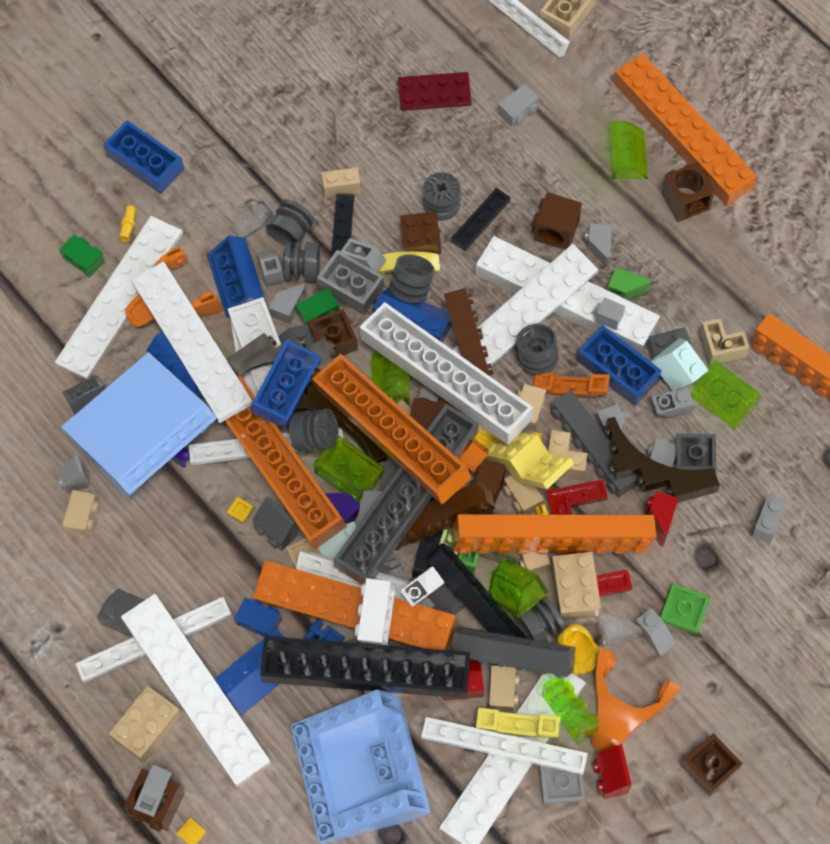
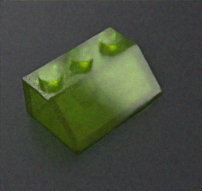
M629 121L610 122L608 135L611 179H648L645 131Z
M378 351L372 353L371 381L395 403L402 399L409 406V374Z
M717 361L703 374L691 392V396L695 401L734 430L738 428L758 405L762 395Z
M338 436L336 445L332 449H326L315 461L314 473L340 492L349 493L360 503L363 491H373L385 468L341 436Z
M508 559L499 563L497 568L492 571L488 592L503 610L518 618H521L549 593L536 573Z
M564 678L548 681L543 684L542 697L555 715L561 717V723L576 744H580L596 733L599 728V721L593 713L590 714L583 698L577 697L574 693L575 688L572 683Z

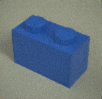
M244 598L234 617L236 625L264 638L276 628L278 629L282 621L279 610L271 606L268 608L264 607L260 601L253 598L251 600Z

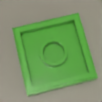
M672 583L660 618L666 624L697 634L710 596Z

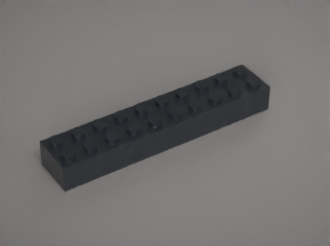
M265 636L260 677L262 682L365 691L381 690L390 693L467 699L470 652Z

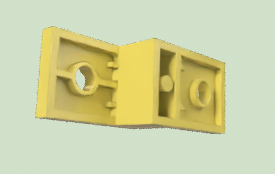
M520 432L509 445L499 438L486 446L489 452L484 458L488 461L504 464L516 482L543 489H548L574 464L570 457L549 453L537 435Z

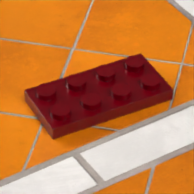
M468 72L398 77L401 111L472 105Z

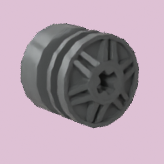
M436 172L430 175L422 186L423 209L425 213L437 211L438 221L449 220L459 212L461 206L460 183L456 177L446 172Z
M286 199L281 202L280 207L276 210V214L267 223L266 230L280 244L286 246L287 241L293 243V248H295L296 242H302L305 237L304 233L310 230L315 220L313 215L304 206Z
M287 241L283 254L285 279L291 280L292 272H294L295 281H298L300 273L304 272L305 281H317L320 269L319 243L306 242L305 249L301 250L300 242H296L295 250H293V243Z
M413 254L400 256L396 260L394 274L389 285L390 292L396 298L405 302L419 303L427 298L433 278L434 266L430 261L421 256Z
M537 323L521 329L516 339L521 367L526 372L537 375L553 370L559 359L555 332L549 326Z
M331 410L296 411L292 415L289 423V437L296 450L332 449L336 445L339 432L338 422Z
M541 595L537 598L538 601H531L532 610L525 605L515 611L513 616L517 626L528 639L547 642L546 632L551 637H555L557 632L560 633L565 629V625L555 605L545 595Z

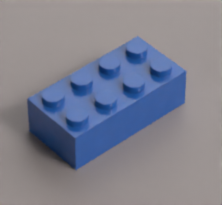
M128 120L103 144L106 155L160 194L184 170L180 156Z
M603 325L578 350V362L594 374L610 375L609 386L635 406L660 380L661 369Z
M286 339L252 402L250 412L285 429L319 364L321 356Z

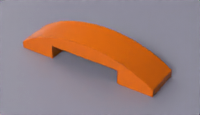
M548 372L540 375L535 374L533 386L545 389L546 394L562 396L572 390L576 397H593L608 393L610 375L591 374L590 377L555 376L554 373Z

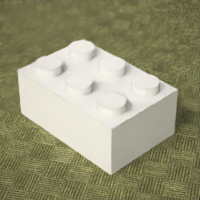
M366 578V583L362 584L361 596H364L363 604H359L358 616H361L360 624H357L355 628V636H357V640L362 644L388 646L396 587L391 581Z

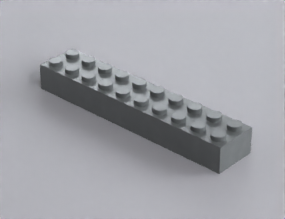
M445 404L427 431L460 459L478 434L479 424L448 404ZM400 467L335 556L334 567L360 584H365L366 578L374 579L433 496Z

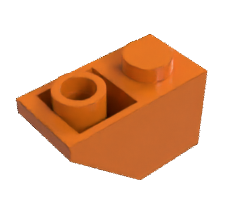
M473 439L459 460L467 466L468 471L474 472L488 455L489 449L476 439Z

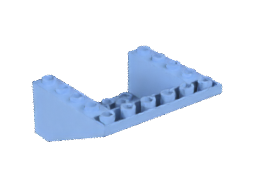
M148 352L67 421L61 429L122 497L127 500L164 464L196 436H200L208 429L217 417L201 399Z
M375 690L290 725L319 844L412 821L431 814L399 695Z

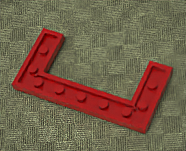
M603 479L546 491L551 515H573L571 507L608 499ZM568 552V553L562 554V555L577 554V553H576V552ZM628 569L596 576L599 597L631 591L633 588Z

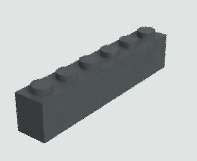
M572 390L552 401L551 413L553 417L560 420L565 432L571 433L575 446L578 449L581 448L584 453H588L587 462L589 464L592 463L596 468L595 471L598 477L606 481L608 490L612 494L615 493L619 498L636 487L638 483L636 475L615 480L614 474H610L608 463H610L612 455L610 450L611 442Z
M459 627L453 632L452 651L470 652V659L477 660L478 663H494L499 667L511 666L516 667L520 671L533 670L537 674H555L558 678L568 677L574 671L576 647Z

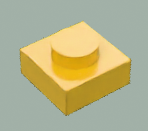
M237 497L228 509L227 515L244 524L254 510V506Z
M189 818L176 834L187 844H197L206 834V830L192 818Z

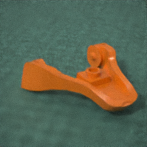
M175 247L164 254L156 262V265L164 261L170 270L183 266L188 258L180 247ZM213 291L203 293L197 301L190 303L198 316L223 312L222 305ZM139 294L126 307V317L134 326L143 327L156 321Z
M600 647L595 676L597 715L590 739L591 745L600 752L620 744L623 745L627 737L635 729L659 715L682 688L671 681L665 680L663 686L658 688L659 695L656 699L658 703L644 708L633 707L615 698L608 691L604 676H607L610 670L614 669L617 655Z

